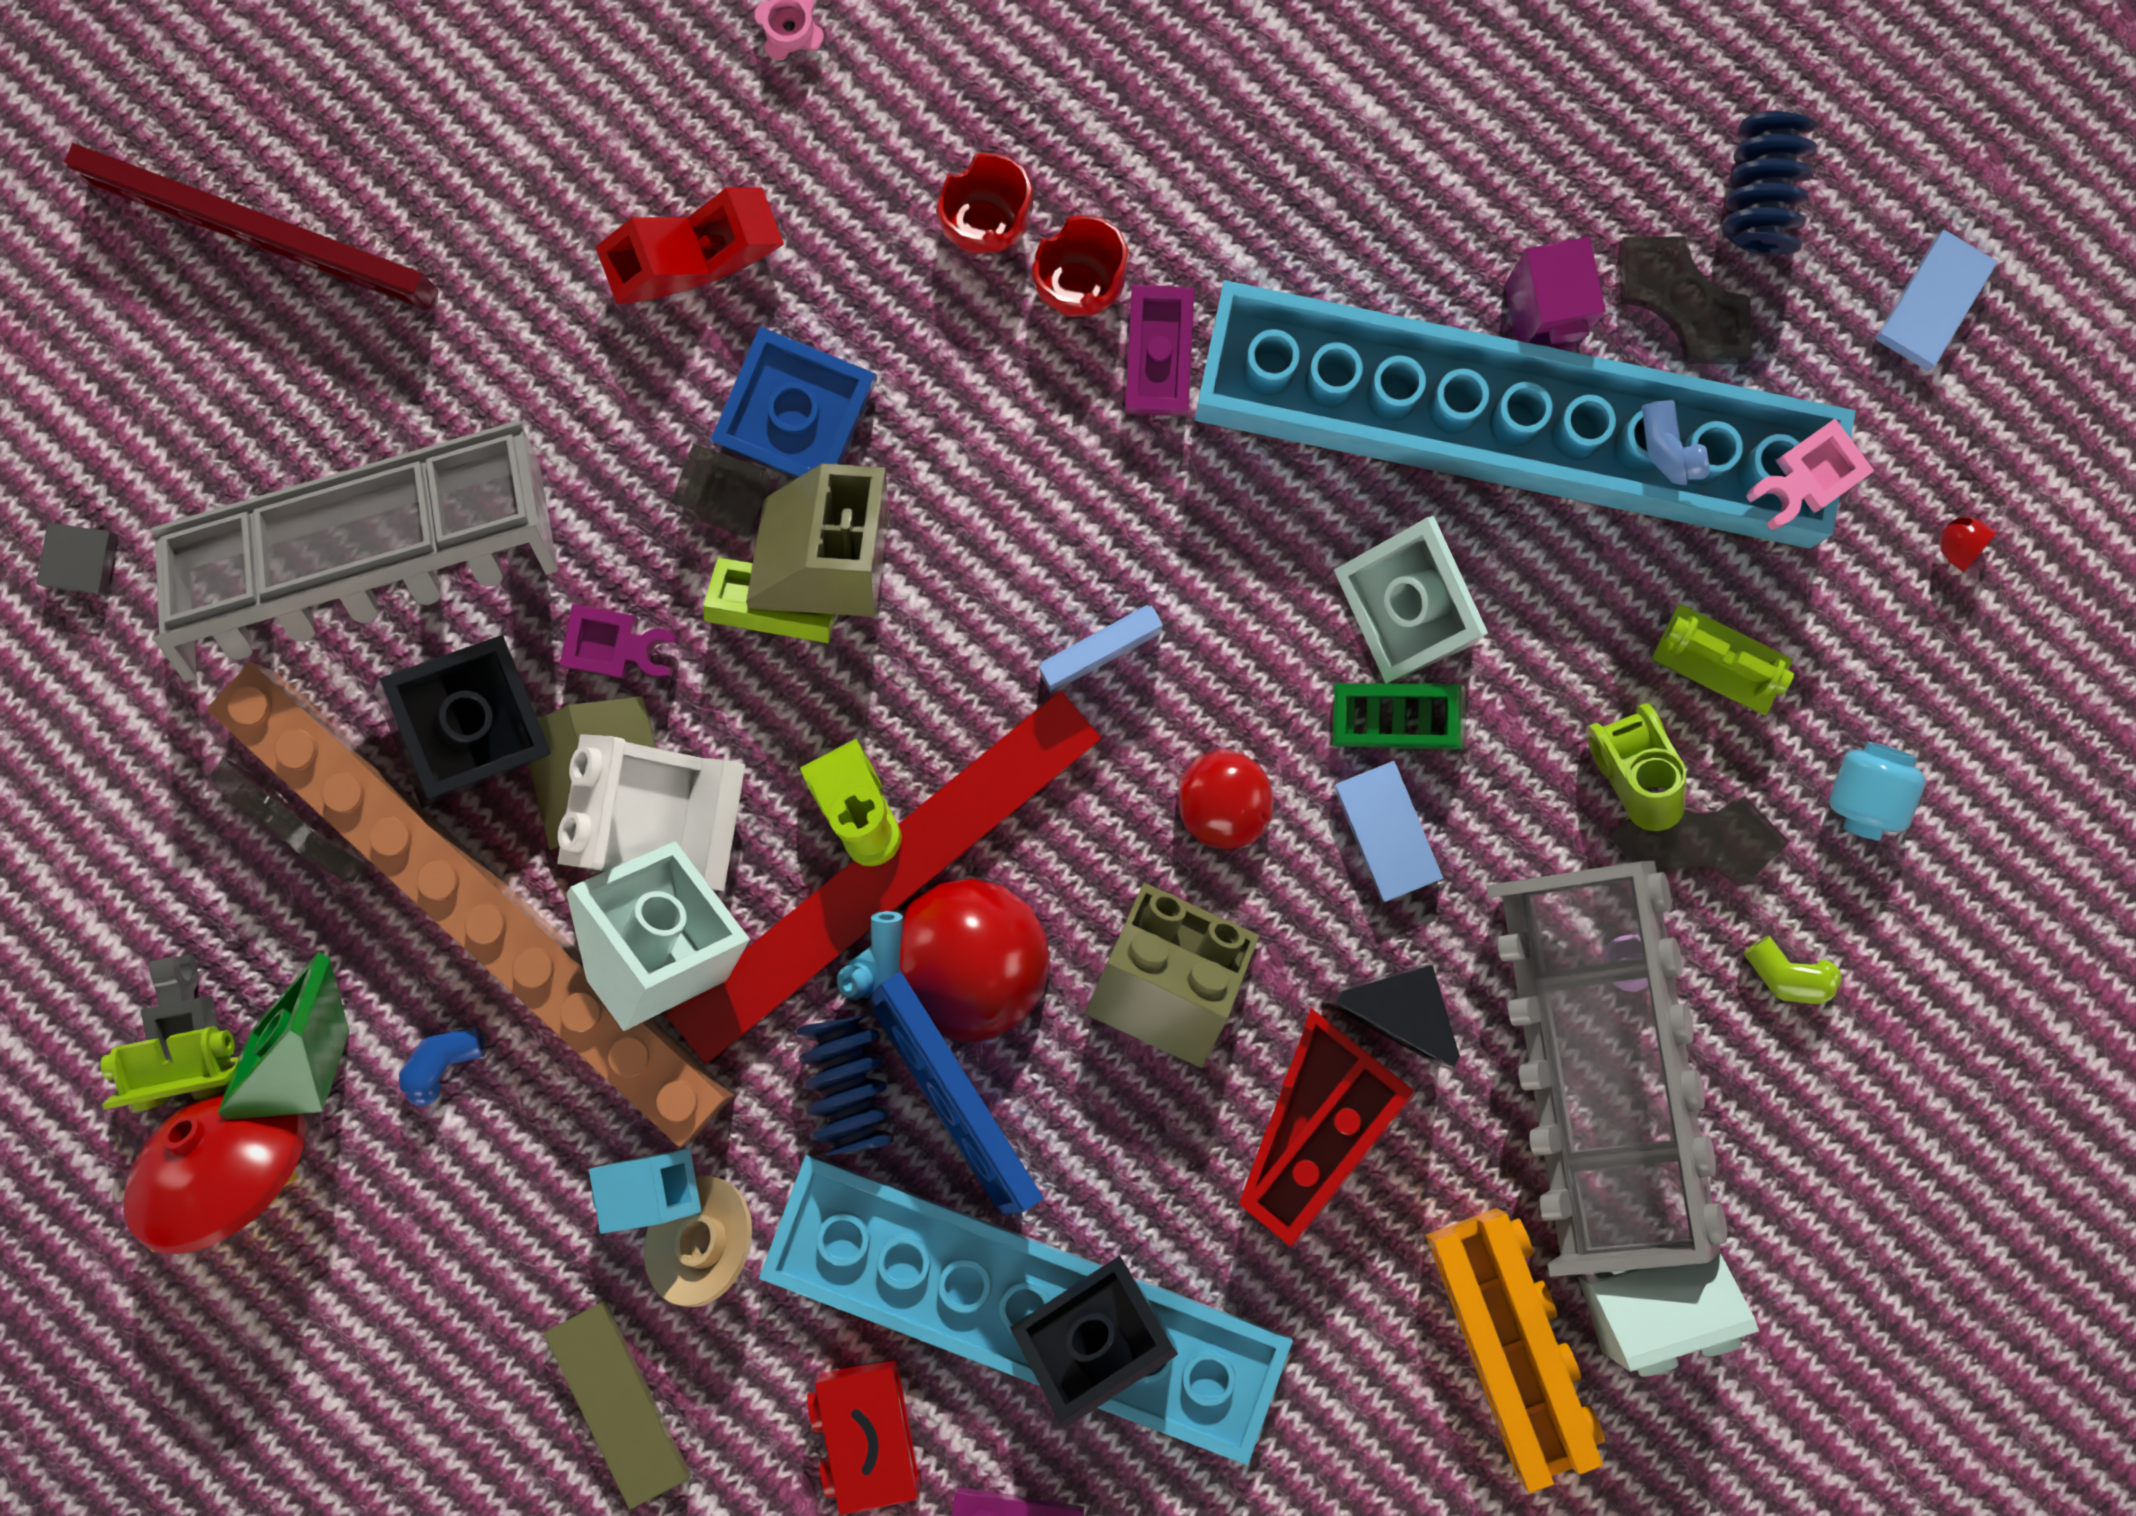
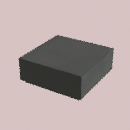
M47 523L36 584L45 588L107 596L118 535L105 530Z

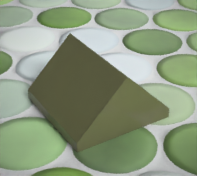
M643 696L567 705L538 719L551 754L530 764L529 768L550 851L560 849L558 829L567 811L572 783L569 774L570 762L574 752L578 749L580 734L614 736L623 738L625 742L657 748Z

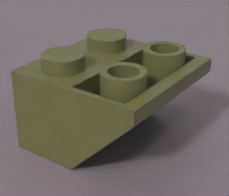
M822 463L764 498L746 599L747 608L875 617L889 521L886 468Z
M1143 883L1084 1014L1202 1068L1229 1017L1259 935L1181 900L1173 894Z

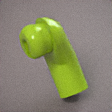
M1770 935L1760 939L1743 953L1773 995L1783 1001L1814 1005L1822 1004L1835 997L1837 989L1842 982L1840 970L1828 960H1819L1817 964L1790 963Z

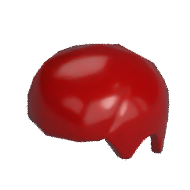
M985 152L978 153L973 156L971 164L965 171L957 175L949 173L946 176L940 192L941 197L937 202L936 213L944 236L970 254L1001 252L1016 244L1026 232L1033 210V187L1026 169L1009 156Z
M1083 215L1068 217L1058 234L1049 239L1045 237L1041 239L1035 254V262L1032 265V281L1041 301L1066 317L1101 313L1118 300L1122 294L1128 272L1129 249L1121 231L1103 218Z
M1219 748L1197 756L1180 777L1177 786L1180 816L1186 830L1204 846L1227 851L1235 850L1254 843L1265 832L1266 826L1271 823L1274 807L1273 789L1269 778L1261 766L1244 752Z

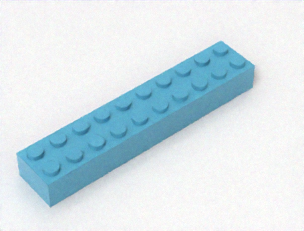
M1224 280L1194 421L1811 549L1833 535L1840 496L1816 513L1802 499L1800 511L1793 520L1778 529L1770 530L1766 523L1781 512L1782 504L1780 499L1775 494L1765 493L1750 503L1746 495L1753 486L1766 477H1786L1785 473L1776 463V460L1833 419L1838 421L1851 439L1856 411ZM1666 400L1675 401L1682 446L1690 447L1694 444H1701L1707 448L1710 473L1706 478L1687 480V485L1674 484L1654 465L1648 455L1642 405Z

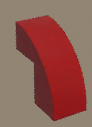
M726 187L689 217H632L596 245L595 249L616 304H625L658 299L714 282L761 260L784 245V242L762 187Z

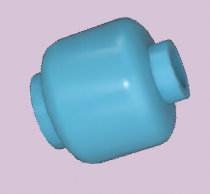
M1866 741L1864 750L1856 749L1847 752L1842 759L1829 796L1831 808L1836 813L1846 817L1843 829L1877 841L1881 840L1884 830L1901 832L1908 829L1914 818L1926 783L1924 774L1914 767L1917 757L1901 750Z

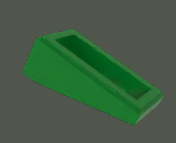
M1334 683L1333 747L1465 751L1466 687L1462 684ZM1356 698H1367L1366 734H1355ZM1382 698L1393 699L1392 734H1381ZM1408 699H1419L1418 735H1407ZM1434 700H1445L1444 735H1433Z

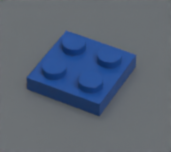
M759 326L710 441L715 447L793 479L799 478L822 463L841 465L877 382L876 373Z

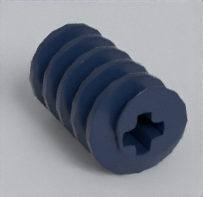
M1764 111L1746 117L1739 124L1737 133L1741 143L1737 145L1733 155L1737 167L1733 169L1729 179L1731 188L1734 190L1726 198L1725 204L1730 215L1726 216L1722 222L1721 229L1723 235L1741 249L1758 254L1776 255L1792 254L1801 250L1802 242L1800 239L1786 235L1785 230L1801 229L1805 226L1806 222L1804 215L1789 210V207L1805 205L1809 202L1810 198L1807 190L1793 186V183L1809 181L1813 177V168L1797 161V159L1813 157L1817 153L1818 146L1816 142L1801 137V134H1808L1817 129L1819 124L1811 118L1784 111Z
M867 1016L808 1024L795 1030L796 1037L816 1041V1046L799 1055L800 1063L818 1066L820 1072L803 1081V1088L823 1092L824 1098L806 1107L807 1114L827 1118L826 1125L810 1133L811 1140L831 1145V1150L823 1155L866 1150L886 1146L894 1141V1134L892 1132L874 1129L876 1123L890 1116V1107L870 1103L871 1098L885 1091L887 1087L886 1081L866 1077L867 1072L883 1063L881 1055L863 1052L862 1047L879 1038L878 1030L859 1026V1021Z

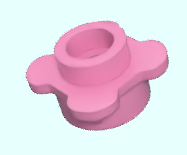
M770 0L758 5L755 10V20L758 25L764 28L767 37L764 50L768 57L781 61L786 59L790 52L800 49L815 51L821 47L824 41L823 30L815 25L812 11L815 7L813 0ZM788 21L795 24V28L791 31L784 29V24Z

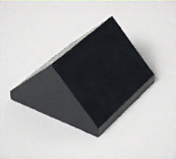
M1433 965L1413 966L1330 990L1323 1000V1003L1434 1064L1454 1068L1460 1058Z
M1120 1255L1010 1326L1057 1420L1064 1429L1178 1355L1173 1337Z

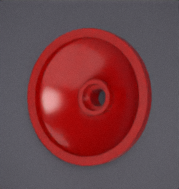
M226 1090L188 1102L172 1114L151 1135L132 1165L123 1199L124 1219L130 1232L142 1244L153 1251L165 1254H183L212 1246L241 1230L270 1205L291 1177L305 1142L306 1128L304 1115L290 1114L227 1119L217 1113Z

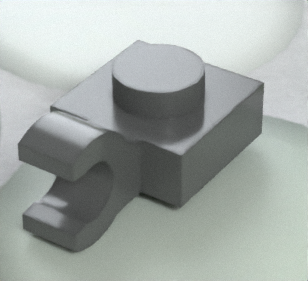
M193 954L150 961V975L156 991L158 1006L140 1010L146 1040L159 1038L166 1060L172 1059L166 1043V1039L169 1036L211 1026L218 1028L213 996L194 998V991L198 982V968Z

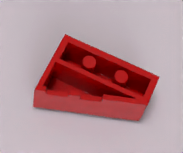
M1312 1008L1309 1011L1302 1036L1292 1063L1288 1068L1269 1125H1267L1239 1201L1240 1206L1290 1247H1295L1415 1096V1090Z

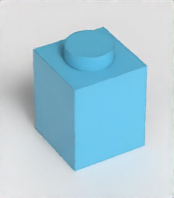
M690 1148L627 1159L589 1169L593 1191L592 1200L597 1213L600 1234L663 1224L702 1212Z

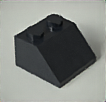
M503 635L378 679L374 690L422 809L482 787L551 754Z

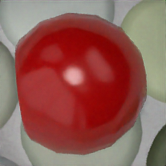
M974 878L939 883L913 899L905 911L903 920L899 972L901 971L941 1036L945 1039L964 1044L992 1040L1025 1021L1044 995L1051 967L1046 932L1030 905L1002 885Z

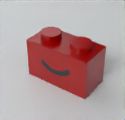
M897 1358L821 1373L815 1382L816 1392L807 1394V1405L813 1432L824 1431L828 1457L820 1458L819 1469L826 1499L836 1497L839 1516L918 1500L922 1486Z

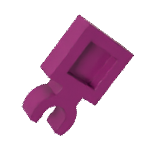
M572 604L559 666L568 670L626 681L629 664L634 663L653 678L669 679L672 678L673 670L667 666L653 664L651 652L656 645L662 643L678 646L680 639L671 631L661 628L651 629L643 635H636L639 619L634 615Z

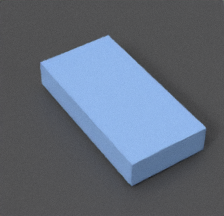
M1942 230L1935 237L1874 339L1929 371L1936 366L1998 261L1948 231Z
M1146 605L1041 662V666H1039L1040 675L1049 692L1053 693L1160 635L1163 624L1153 606L1149 607Z
M1395 761L1333 786L1381 903L1443 879Z

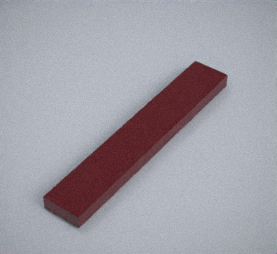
M73 142L64 160L67 168L89 186L424 311L426 309L431 310L439 291L420 271Z

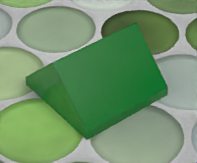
M318 952L249 1032L217 1112L218 1114L227 1119L323 1112L350 1032L329 957Z

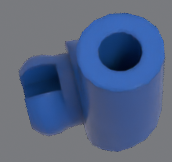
M479 1026L430 1036L419 1043L399 1071V1088L403 1093H406L407 1100L411 1104L426 1106L433 1103L439 1097V1090L441 1089L439 1078L448 1065L485 1057V1042Z

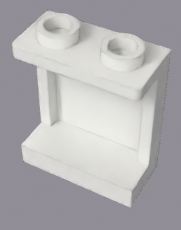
M580 734L578 749L574 752L570 762L569 774L572 783L567 811L558 829L560 851L557 864L605 872L676 841L712 890L724 891L746 764L721 759L699 758L625 742L623 738L614 736Z

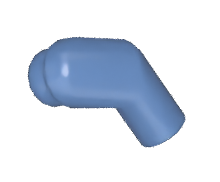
M1666 400L1642 405L1647 450L1650 460L1674 484L1687 485V480L1706 478L1710 473L1707 448L1701 444H1694L1690 447L1682 446L1675 401Z

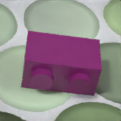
M1590 236L1526 248L1504 284L1515 340L1576 352V345H1580L1589 336V332L1606 312Z

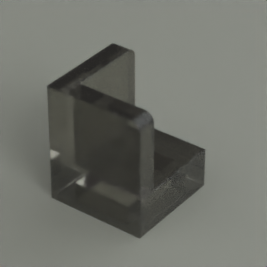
M693 443L670 503L683 516L744 538H749L755 529L763 507L764 498L767 497L772 480L763 468Z

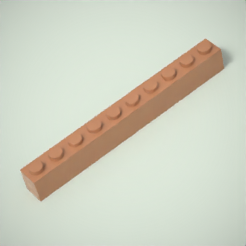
M250 661L206 708L211 715L679 1148L692 1143L735 1096L652 1018L623 1031L587 982L580 952L424 808L422 809L417 801L276 671Z

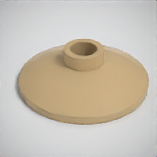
M713 1176L695 1177L701 1213L663 1224L648 1226L644 1244V1262L647 1276L655 1291L663 1299L675 1305L698 1307L719 1298L736 1281L749 1254L752 1239V1221L748 1205L735 1186Z

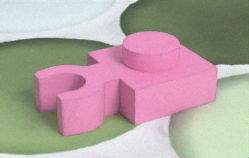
M1833 419L1776 460V463L1785 473L1786 477H1766L1753 486L1746 497L1750 503L1765 493L1775 494L1780 499L1782 504L1781 512L1766 523L1770 530H1774L1784 526L1797 516L1801 508L1802 499L1816 513L1873 473L1874 469L1838 421Z

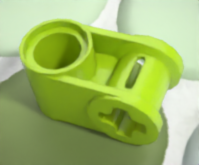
M1644 703L1636 707L1635 714L1602 727L1599 723L1586 726V738L1591 754L1601 773L1610 781L1629 818L1635 825L1650 831H1662L1676 825L1684 815L1686 769L1684 762L1680 759L1669 741L1663 724L1654 708L1649 703ZM1659 787L1667 791L1653 793L1648 792L1645 789Z
M857 738L800 767L802 775L824 816L827 817L831 828L841 839L846 851L855 862L863 866H877L886 863L894 857L901 844L902 835L900 827L881 791L883 788Z

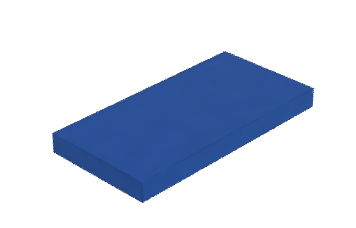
M900 971L882 982L867 998V1005L999 1215L1006 1216L1025 1212L1043 1200L1044 1197L902 972Z

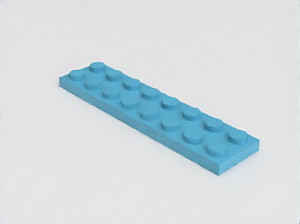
M807 1154L801 1165L759 1279L1040 1386L1010 1326L1083 1280L1103 1265ZM1135 1278L1173 1337L1178 1355L1097 1408L1248 1465L1291 1348L1292 1338Z

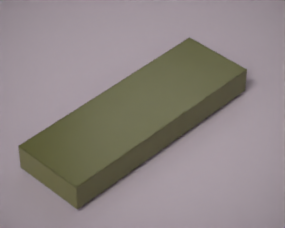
M606 1300L543 1333L629 1510L691 1477V1473Z

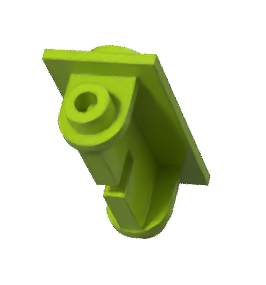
M1680 603L1677 604L1651 658L1652 661L1764 716H1767L1776 695L1782 696L1787 691L1794 676V673L1789 671L1794 659Z
M211 1026L171 1035L166 1039L172 1058L169 1060L165 1058L159 1038L113 1047L110 1054L102 1057L101 1071L106 1080H114L117 1091L102 1104L103 1109L107 1110L131 1105L133 1111H144L162 1105L170 1100L171 1096L191 1092L194 1099H201L226 1090L239 1059V1056L230 1058L235 1048L232 1034L228 1030L220 1031L217 1027Z

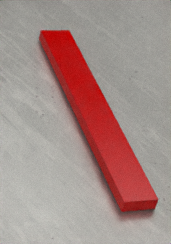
M1060 690L898 823L902 839L900 848L894 857L886 863L877 866H863L853 860L747 947L727 981L678 1004L665 1016L705 1065L710 1064L870 932L871 915L883 911L894 912L1098 744L1101 741V737L1062 690Z

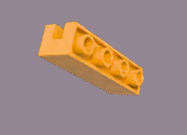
M1495 1208L1426 1234V1240L1519 1483L1530 1494L1554 1485L1552 1480L1554 1475L1570 1469L1575 1470L1580 1475L1604 1466L1597 1449V1445L1605 1443L1602 1427L1592 1406L1589 1404L1581 1407L1572 1384L1581 1380L1580 1370L1569 1345L1566 1342L1558 1345L1549 1320L1557 1318V1311L1544 1281L1533 1282L1525 1258L1533 1256L1534 1253L1521 1220L1518 1218L1510 1221L1507 1213Z

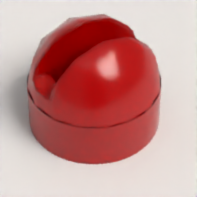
M1958 517L1942 530L1938 543L1941 553L1948 562L1965 573L1998 532L1973 517Z

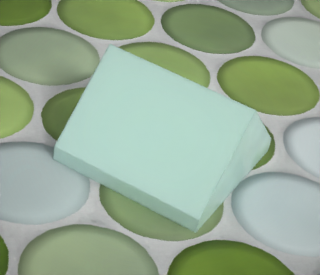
M1434 516L1423 519L1334 569L1386 684L1472 647L1488 634Z

